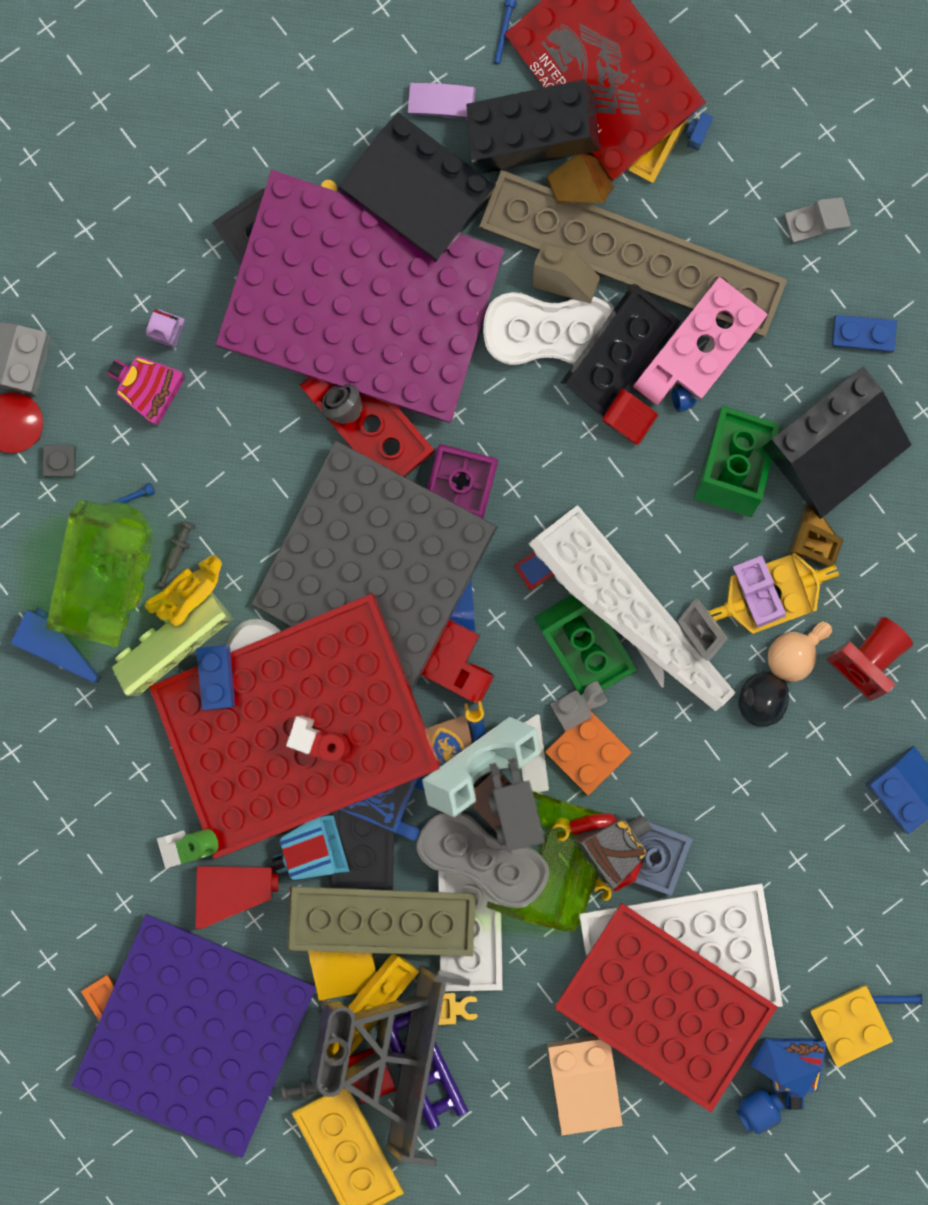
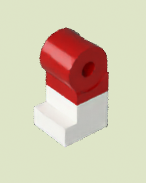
M296 716L286 746L330 762L343 760L348 756L350 743L344 735L337 733L329 735L313 729L314 719L306 716Z

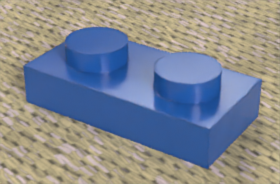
M835 315L832 347L894 352L897 320Z
M230 645L196 648L202 710L235 707Z

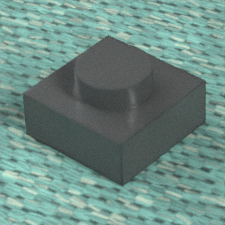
M44 445L43 476L75 477L76 447Z

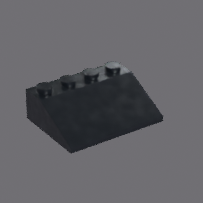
M397 113L369 145L340 183L338 190L436 263L487 205L496 185L400 113Z
M863 366L762 448L814 513L821 519L912 444L883 390Z

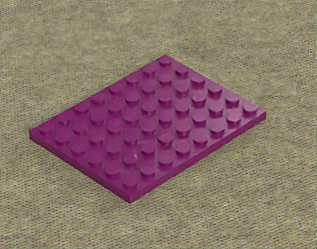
M271 169L215 346L334 386L337 385L349 389L344 384L355 385L361 395L450 424L504 248L461 234L435 263L345 194Z

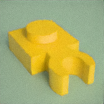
M444 993L438 1025L456 1024V1015L465 1020L478 1018L477 1014H468L465 1011L466 1004L468 1002H477V998L468 996L456 1002L455 993Z

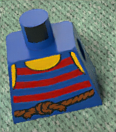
M767 1038L820 1069L808 1092H818L826 1042L822 1038ZM770 1079L774 1092H785L786 1109H804L803 1096Z

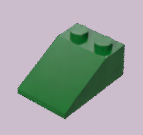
M722 405L700 471L693 499L752 518L762 501L772 460L762 447L778 435L780 424Z
M572 594L534 616L542 633L580 695L593 682L598 681L604 691L637 671L612 627Z

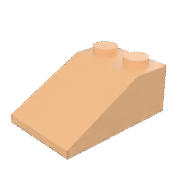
M596 1036L547 1043L562 1136L623 1126L611 1046Z

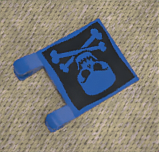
M422 776L340 810L409 839L416 840L420 829L402 822L401 819L414 787L425 791L422 780L426 777Z

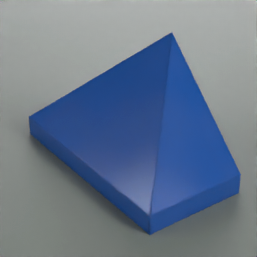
M767 1038L764 1039L750 1063L752 1067L779 1085L805 1097L820 1069Z

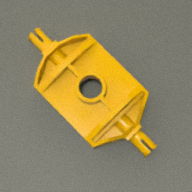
M796 553L766 563L774 586L780 590L781 595L779 599L786 617L759 628L754 623L736 575L730 576L727 602L723 606L708 610L710 615L721 613L713 617L715 621L732 617L750 634H754L817 611L820 584L839 577L838 571L826 575V573L836 570L837 567L833 564L821 570H814Z

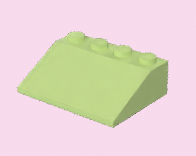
M213 592L188 614L183 623L174 627L168 619L163 620L166 624L157 631L152 628L139 638L141 644L133 651L128 647L115 658L118 663L112 668L127 696H140L149 686L155 684L197 650L196 648H199L234 620Z

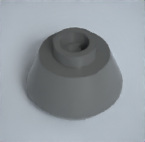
M344 384L349 389L336 385L325 394L322 402V412L327 418L346 424L355 421L360 416L362 402L359 390L355 385Z

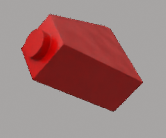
M197 866L196 929H203L272 899L273 892L279 891V874L274 873V866Z

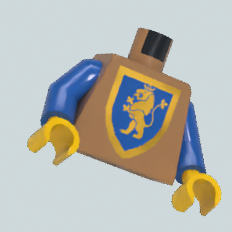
M478 701L479 708L475 711L469 710L468 704L465 703V715L426 728L440 766L486 734L483 720L484 710L481 701Z

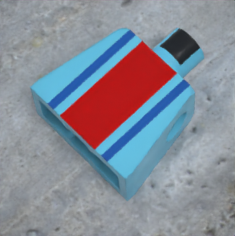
M333 815L309 821L281 837L280 843L283 853L273 856L272 859L275 870L278 873L289 871L292 880L350 872Z

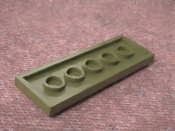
M290 886L287 950L473 956L476 894Z

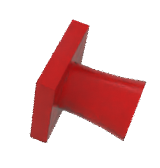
M880 617L872 632L858 649L851 642H848L834 650L826 660L866 698L873 701L887 694L896 685L883 672L899 656L913 646V642L899 625L888 618Z

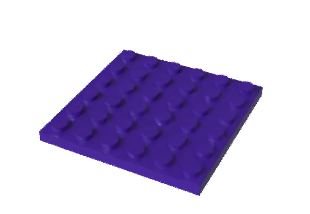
M146 913L71 1086L243 1158L315 992L316 985Z

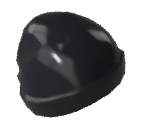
M756 673L745 682L741 689L738 701L741 715L749 724L754 726L767 727L776 724L783 718L787 710L789 689L786 682L773 675V673Z

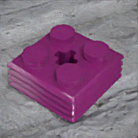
M440 444L427 489L484 518L498 459ZM460 474H465L466 480L470 482V485L464 486L462 490L456 489L457 485L452 482L453 478H459Z

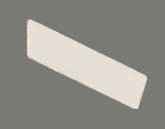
M537 714L524 723L536 728L541 753L521 767L523 781L530 780L533 793L549 790L540 716Z

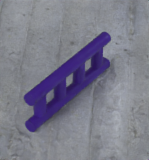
M411 1010L393 1022L389 1043L392 1052H404V1046L397 1032L408 1027ZM436 1041L432 1057V1064L435 1069L429 1073L427 1086L440 1080L448 1097L431 1105L427 1094L425 1095L422 1115L430 1130L441 1125L437 1116L454 1108L457 1116L468 1112Z

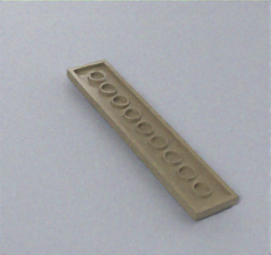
M501 170L496 187L490 197L479 229L536 251H540L543 242L572 249L597 274L630 287L632 284H636L648 294L692 311L716 280L721 277L768 314L753 333L763 338L767 335L787 283L785 278L590 203L565 202L557 204L550 188ZM722 312L716 316V320L732 326L733 319L728 313Z

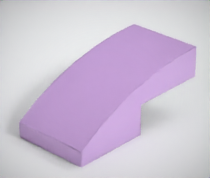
M410 83L408 113L412 116H442L445 119H467L466 104L475 102L476 88L451 84Z
M762 555L733 567L757 628L786 617Z

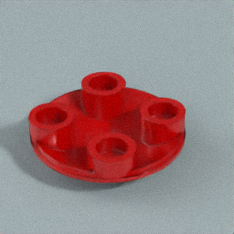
M7 392L0 394V451L6 453L25 451L36 444L41 437L43 429L41 410L34 400L22 393Z

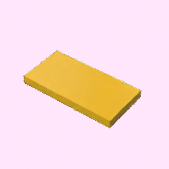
M343 1087L342 1091L334 1097L322 1095L292 1111V1115L339 1205H383L404 1194L353 1093Z

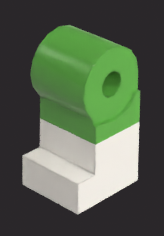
M202 829L185 835L183 830L157 838L165 868L213 855L218 849L217 837L210 829Z

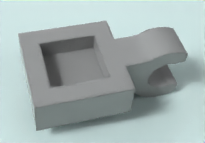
M598 681L589 684L581 696L575 690L550 705L566 732L592 718L589 710L605 704L608 700Z

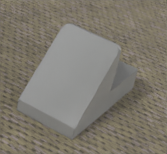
M843 197L818 200L814 205L790 211L783 215L792 244L851 227Z

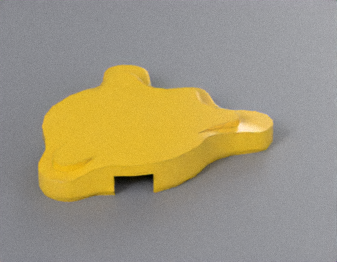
M211 555L198 563L201 569L192 573L189 568H186L164 590L149 598L145 602V609L150 614L156 613L157 617L162 621L168 619L174 627L180 625L188 614L214 590L218 582L222 561L218 556Z

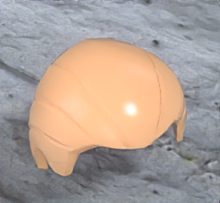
M822 621L816 624L807 635L795 631L779 636L771 644L768 651V665L773 675L789 682H797L806 678L812 672L816 663L817 653L815 646L819 644V641L830 637L832 633L831 625Z

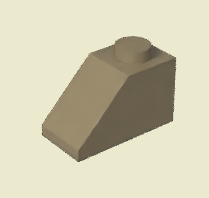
M543 242L534 263L532 287L591 304L600 281V276L574 250Z

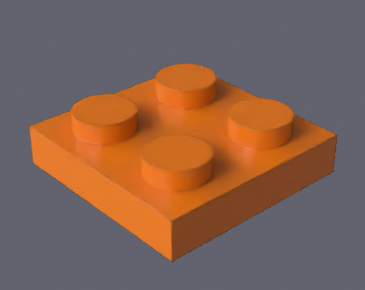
M591 711L592 718L564 732L545 751L588 796L632 753Z

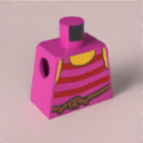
M139 356L135 357L130 367L115 359L107 372L108 376L120 382L116 394L157 427L186 378L185 374L179 370Z

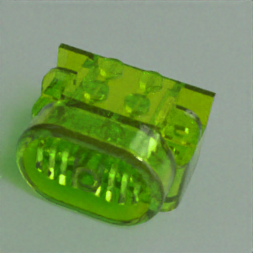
M80 499L71 510L46 629L119 647L122 631L125 630L128 624L130 613L136 609L138 600H142L146 585L143 581L152 558V554H150L153 543L152 531L146 518L137 509L124 503L110 502L98 504Z

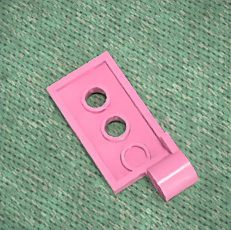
M719 277L633 387L655 405H658L677 381L701 400L768 314ZM725 312L732 317L733 324L731 327L723 329L717 325L716 316L719 313ZM707 336L712 339L714 348L711 352L704 353L698 349L697 340L700 337Z

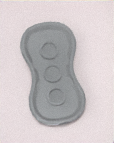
M444 812L438 813L426 823L417 839L416 848L418 855L426 865L441 872L461 875L472 880L493 901L506 907L520 908L529 905L538 898L548 882V863L537 851L525 847L508 852L506 845L500 846L498 839L488 834L475 819L462 812L455 817Z

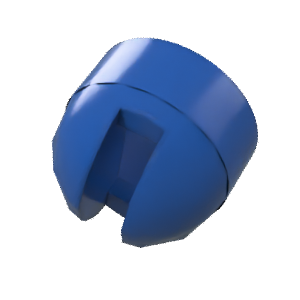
M683 386L673 388L672 399L677 412L693 408L697 401V398L691 399L692 393Z

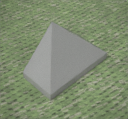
M695 598L677 621L707 661L712 659L728 639L699 599Z

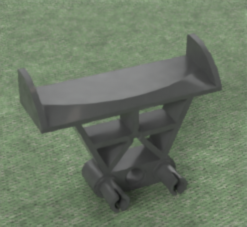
M423 965L419 966L414 996L353 1013L341 1002L323 1001L319 1006L323 1010H319L321 1019L313 1062L308 1066L311 1071H307L312 1085L322 1095L334 1097L344 1087L390 1117L391 1123L386 1148L400 1162L436 1166L437 1159L417 1150L416 1143L446 983L469 986L470 979ZM411 1010L404 1052L388 1051L394 1016ZM379 1020L375 1042L362 1025ZM355 1029L374 1053L347 1069ZM333 1042H338L339 1049L337 1053L328 1056V1046ZM386 1062L401 1064L393 1110L379 1102ZM370 1073L366 1093L353 1085L354 1082Z

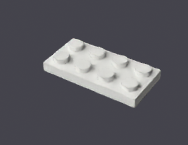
M438 871L439 892L476 894L473 956L440 955L441 970L470 979L469 986L446 983L445 991L503 990L501 905L493 901L472 880L461 875Z

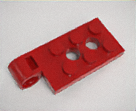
M309 377L299 384L322 412L323 398L334 385ZM361 394L362 410L360 416L355 421L342 424L327 418L352 449L404 477L435 453L432 446L397 406ZM369 417H377L381 421L380 428L376 432L371 433L364 429V423ZM389 440H397L400 443L399 452L392 456L385 454L383 451L384 444Z
M451 619L421 674L475 703L483 701L495 677L488 670L467 662L480 634Z

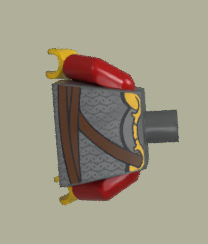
M610 813L586 815L571 821L566 818L556 820L552 829L562 827L566 831L558 834L557 839L559 841H565L571 832L575 834L572 837L573 841L599 877L595 881L594 892H597L599 889H605L601 896L603 901H608L611 898L612 890L615 892L636 881L643 864V858L647 854L639 839L652 829L642 815L636 817L629 824L624 818Z

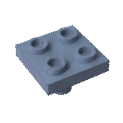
M647 821L652 829L639 839L647 854L643 858V864L635 883L672 896L693 838Z

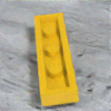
M391 954L348 1008L353 1013L396 1001L419 973V970L400 955ZM379 1020L363 1024L362 1026L369 1033ZM355 1029L350 1055L363 1041V1038ZM333 1042L328 1046V1056L337 1053L339 1049L338 1042Z

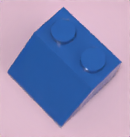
M913 746L865 783L901 831L910 834L928 819V763Z

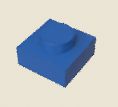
M702 112L699 120L692 119L686 135L691 137L687 146L699 151L713 116Z

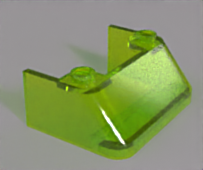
M532 790L534 798L541 800L537 806L540 824L548 827L544 837L545 843H542L539 853L544 857L549 866L548 882L538 898L527 906L511 908L488 901L486 907L523 922L566 932H574L581 925L579 913L586 911L597 874L573 841L572 837L575 834L571 832L565 841H559L557 839L558 834L566 831L562 827H557L556 829H552V827L559 818H566L571 821L586 815L602 814V812Z

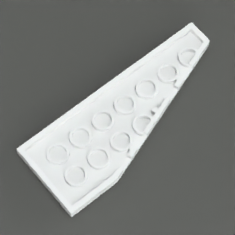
M578 505L529 543L536 556L549 567L557 581L564 585L573 596L713 710L717 711L736 693L714 666L703 658L688 635Z

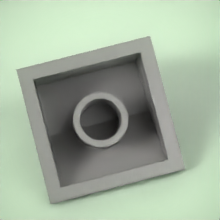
M0 322V387L37 396L52 336L44 331Z

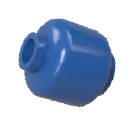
M760 1088L739 1101L740 1109L736 1112L748 1133L753 1131L760 1135L781 1122L782 1116L779 1111L784 1109L775 1092L769 1095L765 1089Z

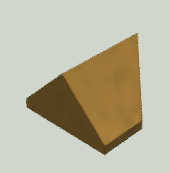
M587 154L574 156L547 175L546 178L557 204L565 202L604 203L614 189L610 176L599 161Z
M806 503L788 553H796L802 558L829 567L835 564L843 539L836 535L824 517L819 519Z

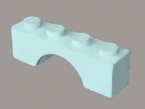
M508 717L422 780L428 805L452 817L457 816L476 801L473 784L482 775L491 771L489 764L496 763L499 769L508 768V759L515 758L517 767L520 769L541 753L536 728Z

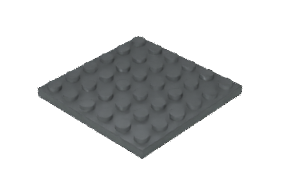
M335 441L252 605L293 627L369 594H374L411 691H413L498 526L349 446Z

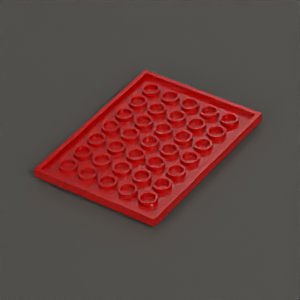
M369 594L230 652L235 707L202 710L198 666L149 686L202 829L212 830L217 837L218 849L213 854L214 859L430 774L441 767L374 594ZM296 716H306L314 719L313 729L329 735L336 733L344 735L350 743L348 756L343 760L330 762L286 746Z

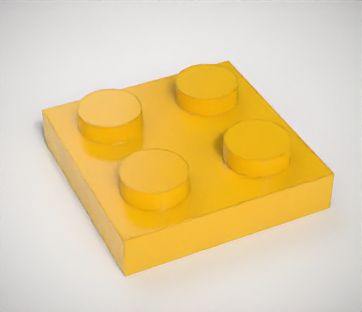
M866 984L810 1009L837 1067L893 1042Z

